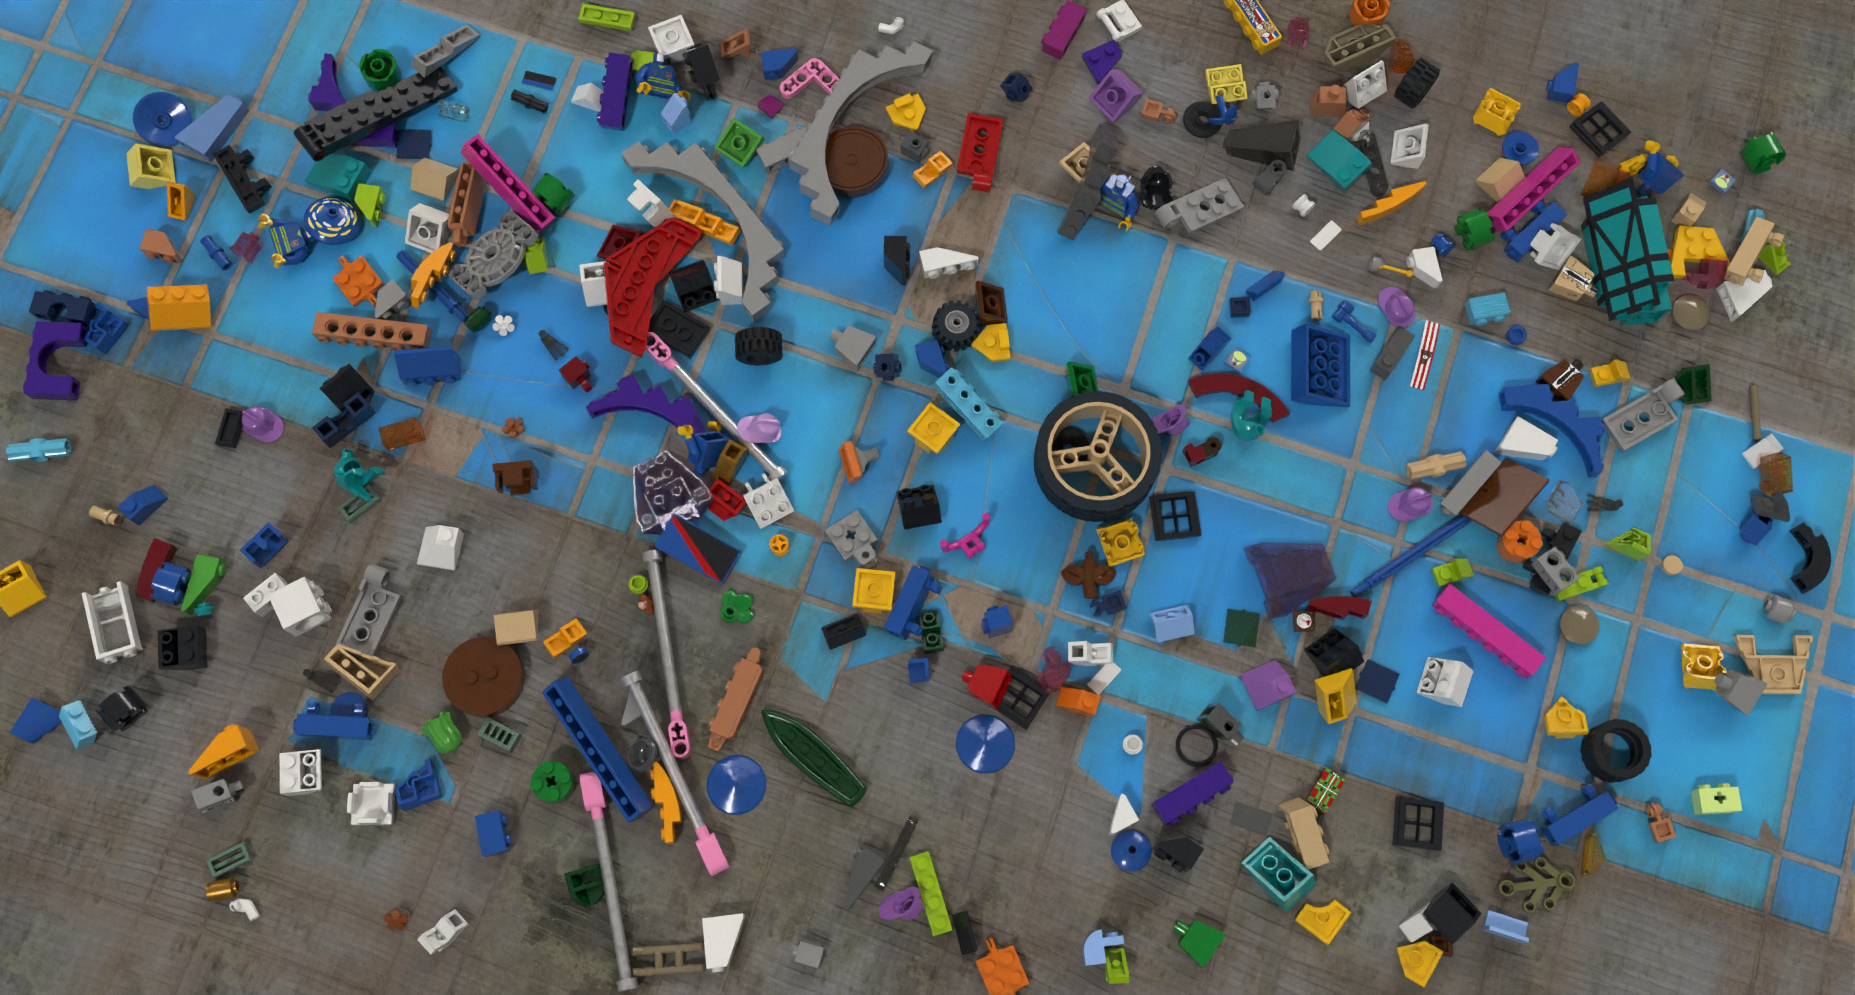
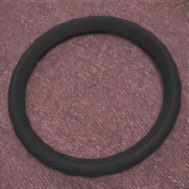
M1192 725L1184 728L1179 733L1176 740V751L1184 763L1193 767H1201L1209 764L1216 756L1217 741L1214 734L1206 727ZM1199 729L1205 731L1211 737L1213 752L1204 762H1191L1181 753L1180 741L1187 731Z

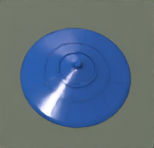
M155 92L144 96L136 104L133 112V123L137 133L146 142L158 147H170L179 144L175 136L192 123L191 114L186 104L177 96L166 92Z
M982 714L970 718L961 726L956 737V750L960 760L969 769L984 774L994 773L1004 768L1011 760L1015 750V739L1011 728L1005 721L993 715Z
M731 755L721 759L713 766L707 778V793L711 802L720 811L731 815L745 814L753 810L761 802L766 791V777L763 769L755 760L743 755Z

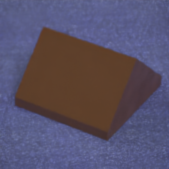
M977 281L975 283V298L980 326L1008 323L1004 289Z

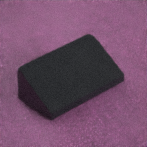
M858 614L821 628L830 650L866 636Z
M968 911L954 914L953 921L961 954L967 955L977 952L978 949Z

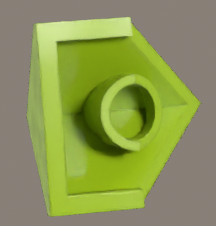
M1784 241L1779 248L1769 243L1759 256V259L1776 275L1791 265L1790 261H1787L1789 255L1785 252L1786 244H1784Z
M1632 527L1631 530L1604 543V545L1640 561L1651 553V535Z

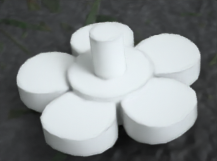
M502 315L496 316L495 320L497 323L493 324L495 331L500 330L499 334L501 336H506L508 331H514L515 326L510 324L512 322L511 316L507 315L505 318Z

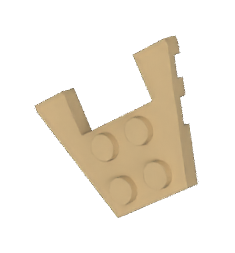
M1754 635L1733 636L1749 675L1767 683L1761 695L1801 694L1806 673V661L1809 659V647L1813 641V636L1795 635L1792 637L1794 656L1756 655Z

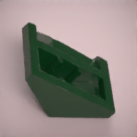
M1710 364L1682 368L1674 378L1685 393L1679 399L1685 405L1711 401Z
M600 863L564 874L571 901L588 907L597 904L605 895Z

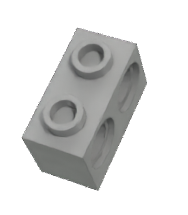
M1556 547L1538 557L1531 564L1555 596L1580 579L1577 570L1570 566L1563 552ZM1547 559H1551L1554 565H1550ZM1560 575L1565 576L1566 581H1563Z

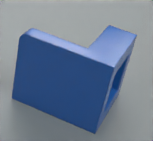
M928 658L908 660L910 683L930 681Z

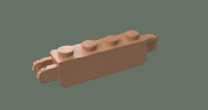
M468 161L460 165L447 222L448 228L453 231V243L458 247H465L468 237L475 236L487 182Z
M758 647L751 649L746 659L742 658L740 662L735 664L733 669L735 675L726 684L725 691L727 692L725 697L720 698L717 709L719 710L716 717L712 716L708 727H710L711 737L708 748L720 752L727 740L735 739L764 673L759 665L762 653Z

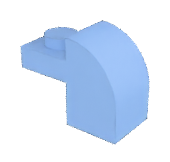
M1102 929L1091 933L1085 939L1082 947L1084 966L1106 963L1104 947L1124 944L1123 935L1118 936L1117 932L1105 933L1106 937L1103 938Z

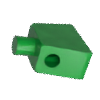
M1179 919L1173 928L1175 932L1182 936L1177 943L1178 946L1200 968L1206 966L1226 936L1224 933L1198 920H1193L1188 926Z

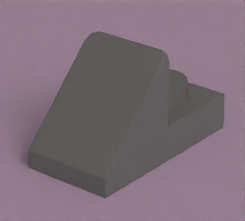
M1781 490L1771 499L1754 496L1750 500L1757 515L1785 522L1790 521L1788 502Z

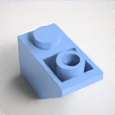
M677 93L672 95L661 112L664 124L673 134H676L691 123L689 116L691 113L687 108L689 105L685 98H680Z

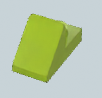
M1468 558L1455 559L1451 563L1431 569L1437 588L1474 577Z
M1124 948L1104 949L1106 981L1109 984L1129 983V971Z

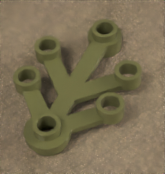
M1539 857L1533 860V866L1538 870L1543 869L1553 878L1545 879L1524 862L1522 863V870L1518 868V864L1513 865L1515 871L1523 872L1534 881L1513 883L1510 880H1504L1498 883L1497 891L1501 896L1509 897L1516 891L1536 889L1530 899L1522 903L1523 911L1532 913L1536 910V904L1547 888L1556 886L1550 897L1543 899L1541 903L1543 909L1553 910L1563 891H1570L1574 888L1575 877L1569 871L1559 872L1548 864L1545 858ZM1538 860H1541L1543 862L1542 867L1538 866ZM1563 877L1567 880L1566 885L1561 882ZM1503 885H1506L1508 888L1506 893L1502 890ZM1547 900H1549L1552 904L1550 908L1546 906ZM1527 903H1530L1532 906L1530 911L1526 908Z

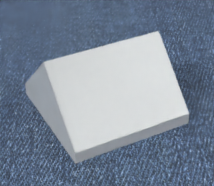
M1427 123L1394 132L1391 156L1392 165L1419 168L1425 158L1429 126Z

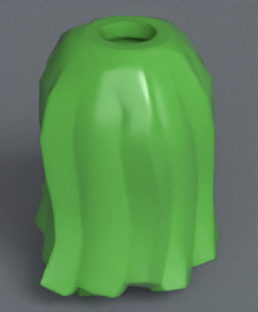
M450 712L438 713V718H428L426 720L427 723L422 725V734L430 738L434 747L440 753L449 754L460 747L461 734L453 724Z

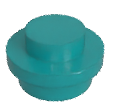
M210 602L197 604L198 608H195L194 612H196L197 616L213 614L215 607L210 606Z

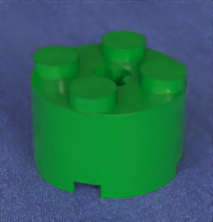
M384 49L372 50L373 52L366 53L359 63L361 74L371 89L378 92L401 80L399 65L392 54Z
M1774 132L1767 133L1760 138L1753 137L1747 141L1748 145L1739 152L1749 171L1753 174H1761L1770 170L1772 164H1780L1787 156Z
M547 172L531 191L544 206L550 207V210L558 216L575 197V194L569 188L566 190L563 183L551 174H547Z
M1480 207L1457 217V225H1454V229L1458 236H1462L1464 240L1462 241L1463 247L1466 251L1474 250L1495 240V233L1491 234L1490 228L1493 227L1492 222L1484 210L1480 211Z
M546 761L533 772L530 786L539 799L549 804H558L572 796L575 790V779L572 771L563 764L555 761ZM555 780L557 784L555 786L551 785L550 781Z

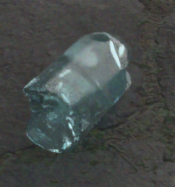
M443 99L439 100L437 104L440 110L438 116L460 122H465L470 118L468 114L470 109L467 106Z

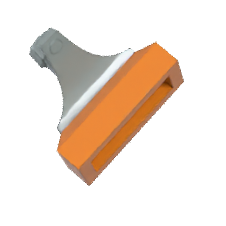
M851 441L844 442L838 449L849 484L857 483L862 477L868 462L879 460L877 448L861 451Z

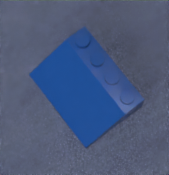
M1304 324L1291 330V401L1305 405L1350 407L1349 335L1310 324Z

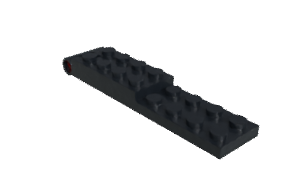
M441 67L425 78L421 74L416 73L377 93L372 89L305 122V126L295 129L294 136L315 162H318L457 92V86Z

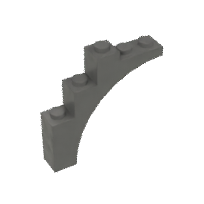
M1099 124L1093 134L1082 179L1072 203L1057 229L1058 234L1074 241L1089 214L1093 213L1101 200L1100 189L1109 175L1108 165L1117 151L1116 131Z

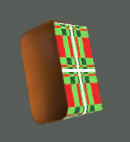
M1328 768L1323 769L1305 801L1314 806L1317 812L1324 815L1346 779Z

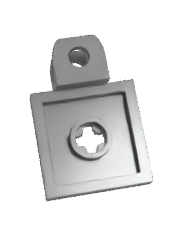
M858 510L825 529V533L845 562L854 558L862 569H871L877 565L878 561L872 546L878 543V540ZM850 532L856 533L854 535L855 539L853 540L851 538L847 539L846 537Z

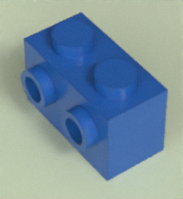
M993 606L988 608L987 612H984V617L981 619V627L983 633L988 635V638L1011 632L1013 623L1007 606L1000 608Z
M497 810L475 816L482 856L491 857L511 852L512 838L510 834H507L506 826H508L507 815Z

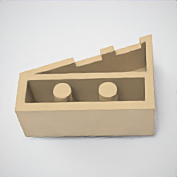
M337 644L324 658L330 668L371 700H374L400 672L396 663L363 654L358 650Z
M1299 797L1278 804L1279 811L1282 810L1285 814L1287 822L1284 825L1286 829L1289 828L1293 839L1291 842L1299 863L1307 870L1329 863L1328 855L1330 853L1327 845L1322 840L1324 834L1321 826L1317 824L1316 817H1318L1315 807Z

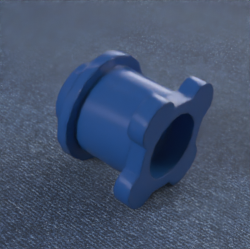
M1437 234L1432 239L1431 247L1436 248L1439 251L1438 255L1444 258L1456 247V244L1452 241L1450 242L1446 238V234Z

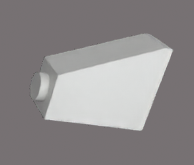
M1763 270L1765 272L1760 283L1753 282L1750 278H1747L1743 286L1724 281L1716 288L1731 322L1735 321L1773 287L1771 278L1767 275L1766 270Z
M1517 417L1509 426L1494 453L1544 461L1548 456L1552 457L1556 452L1557 447L1555 445L1558 439Z
M745 914L702 918L706 968L712 969V973L723 972L724 967L730 966L745 920Z

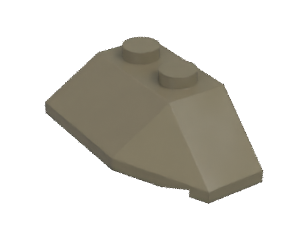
M1360 23L1331 36L1324 56L1333 69L1347 72L1378 58L1397 38L1388 25L1380 26Z

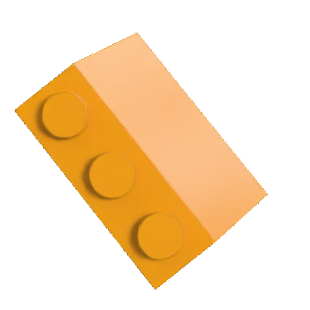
M208 285L147 287L146 297L151 331L211 328Z

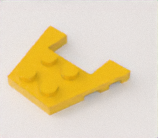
M1677 227L1672 245L1673 252L1670 257L1674 278L1682 279L1686 276L1684 262L1715 264L1718 282L1728 281L1724 278L1730 262L1714 228Z

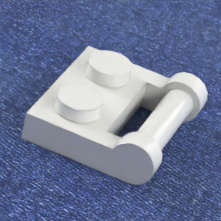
M1120 0L1107 8H1102L1096 13V16L1103 21L1116 43L1142 29V25L1124 0ZM1109 15L1112 16V18L1114 19V21L1116 22V24L1122 32H1118L1112 21L1109 19Z

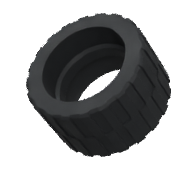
M1625 719L1609 720L1591 728L1589 733L1582 739V746L1580 748L1581 758L1586 769L1594 777L1609 783L1622 782L1643 773L1645 768L1648 767L1652 756V748L1648 736L1637 724ZM1605 734H1617L1628 744L1630 761L1626 768H1614L1604 759L1601 752V742Z

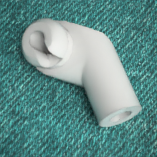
M896 17L890 25L880 23L878 32L887 34L899 32L904 27L903 18Z
M237 898L231 901L229 905L230 910L233 912H246L250 921L260 917L253 902L249 899Z

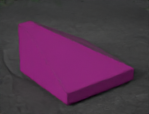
M771 95L758 102V108L771 119L784 107L782 103Z

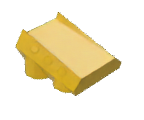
M1489 88L1473 116L1474 125L1479 124L1495 132L1497 136L1503 135L1513 122L1521 103Z
M1132 517L1096 528L1109 566L1145 555L1143 543L1138 535L1137 524L1133 522Z
M1682 644L1681 657L1684 687L1686 689L1717 690L1719 685L1715 684V677L1718 674L1726 675L1727 673L1726 669L1721 666L1723 653L1720 650V646Z

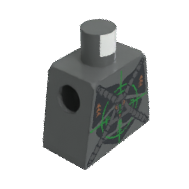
M1220 703L1208 705L1196 719L1220 740H1230L1235 745H1238L1244 738L1237 731L1241 724Z

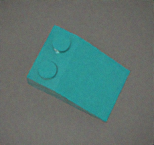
M1334 130L1306 155L1343 193H1346L1372 168V162L1359 149Z
M333 153L323 160L315 162L305 179V183L354 203L358 183L365 184L371 171L364 162L350 156Z
M1268 837L1241 862V865L1265 892L1286 912L1292 909L1316 886L1314 875L1271 837Z

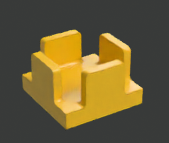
M930 402L909 427L907 433L914 438L915 444L930 454L932 451L938 455L940 451L943 452L952 442L955 432L960 427V423Z
M856 568L852 608H861L863 612L882 614V611H891L895 588V572Z

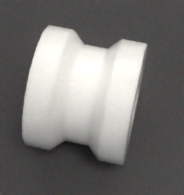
M1303 194L1293 204L1292 208L1298 210L1300 215L1305 217L1316 204L1313 201H1309L1308 196Z

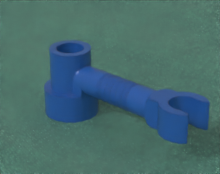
M1343 300L1337 306L1338 309L1332 315V318L1338 323L1344 320L1359 332L1367 342L1371 343L1377 335L1360 325L1350 316L1354 308L1350 303Z

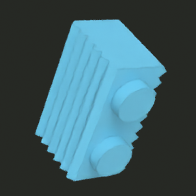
M1505 292L1470 298L1464 304L1470 325L1482 326L1490 321L1499 323L1505 321L1511 313Z
M79 700L62 706L59 718L76 750L93 744L97 735L96 728L88 717L89 714H86L87 711H85L83 704H81L82 701Z

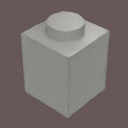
M800 941L799 945H795L792 957H795L794 962L819 969L825 948Z

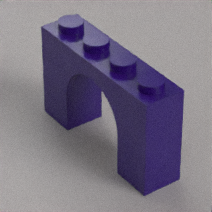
M36 322L35 328L32 331L33 341L29 349V364L26 366L27 377L23 384L24 394L32 399L78 401L80 382L72 376L48 375L46 362L50 354L61 347H86L85 337L89 331L88 328L81 323Z

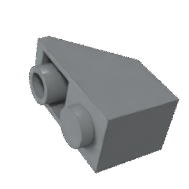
M393 279L378 290L375 317L377 319L391 321L395 314L406 309L411 302L409 297Z

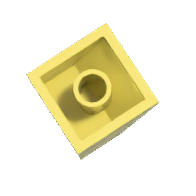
M135 143L126 153L130 186L152 189L167 186L168 181L176 183L172 150Z

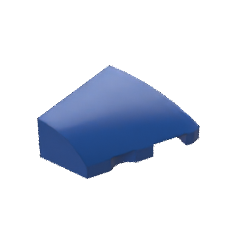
M97 303L95 309L98 312L96 318L90 321V329L86 334L85 341L107 354L129 324Z
M32 697L9 733L34 744L44 734L55 730L54 727L62 723L59 718L60 711Z
M430 758L424 761L426 764L417 772L413 771L407 780L395 787L397 803L403 811L442 798L437 774Z

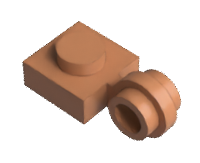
M1147 98L1141 112L1142 118L1158 122L1160 116H1162L1163 121L1168 124L1173 123L1177 115L1174 109L1167 108L1163 110L1164 103Z
M1654 802L1649 803L1645 809L1648 817L1655 819V821L1648 823L1654 842L1659 843L1677 837L1670 817L1661 818L1660 815H1663L1661 805Z

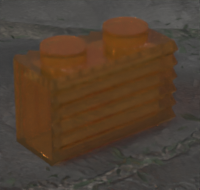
M415 417L394 423V425L391 424L390 426L387 425L379 428L382 444L388 451L425 440L423 427Z
M1778 452L1760 457L1758 471L1761 474L1762 482H1760L1759 487L1763 494L1772 498L1779 490L1783 494L1794 491L1792 489L1793 476L1790 456Z

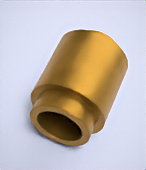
M233 877L212 881L211 884L206 886V896L209 901L213 900L214 902L235 898L240 891L239 883Z

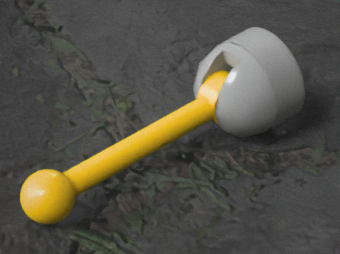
M1372 256L1369 261L1368 270L1378 272L1384 268L1406 274L1408 277L1413 276L1412 270L1406 271L1384 265L1379 257Z

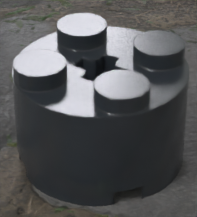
M131 686L123 687L125 691L121 693L118 691L112 693L99 705L101 710H96V713L112 731L118 729L121 731L127 730L132 725L131 721L136 717L140 718L148 712L146 703Z

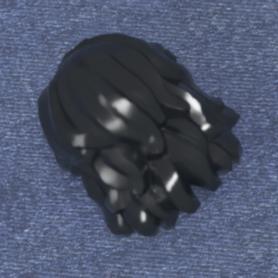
M1156 165L1148 168L1140 180V188L1142 190L1140 199L1142 200L1143 207H1149V209L1154 207L1157 210L1161 206L1173 201V195L1169 191L1172 188V179L1169 172L1163 170L1160 166Z

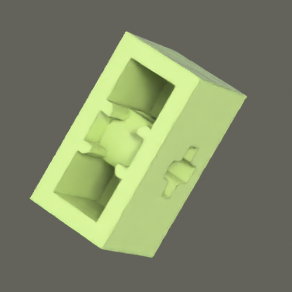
M1708 784L1698 785V789L1691 791L1694 815L1742 811L1738 787H1730V784H1718V788H1711Z

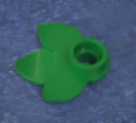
M733 589L725 592L721 599L723 605L720 610L721 619L726 623H733L735 621L740 623L750 622L755 617L749 610L753 603V596L749 594L737 596ZM727 611H732L733 614L729 615Z

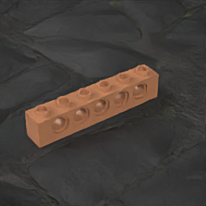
M316 312L312 334L318 341L323 343L334 341L341 345L351 343L359 347L369 345L377 349H384L386 347L397 351L429 348L432 330L425 324ZM338 327L336 332H332L334 328ZM357 329L354 334H350L352 330ZM375 331V334L369 337V334ZM394 334L392 338L387 339L388 335ZM408 336H412L409 341H405Z

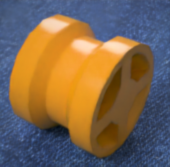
M1578 93L1574 100L1568 102L1567 109L1572 115L1579 117L1584 113V110L1591 106V102L1586 95Z
M777 534L771 538L769 546L776 556H784L789 552L790 544L784 535Z

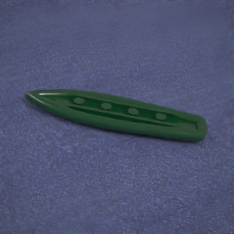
M765 709L761 711L765 726L774 743L800 771L848 807L854 806L862 799L867 787L822 738L800 721L788 715Z

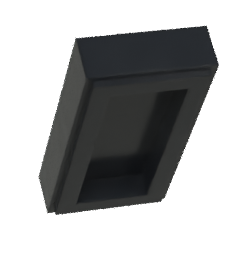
M225 408L215 441L217 446L236 448L242 428L243 414L241 410Z

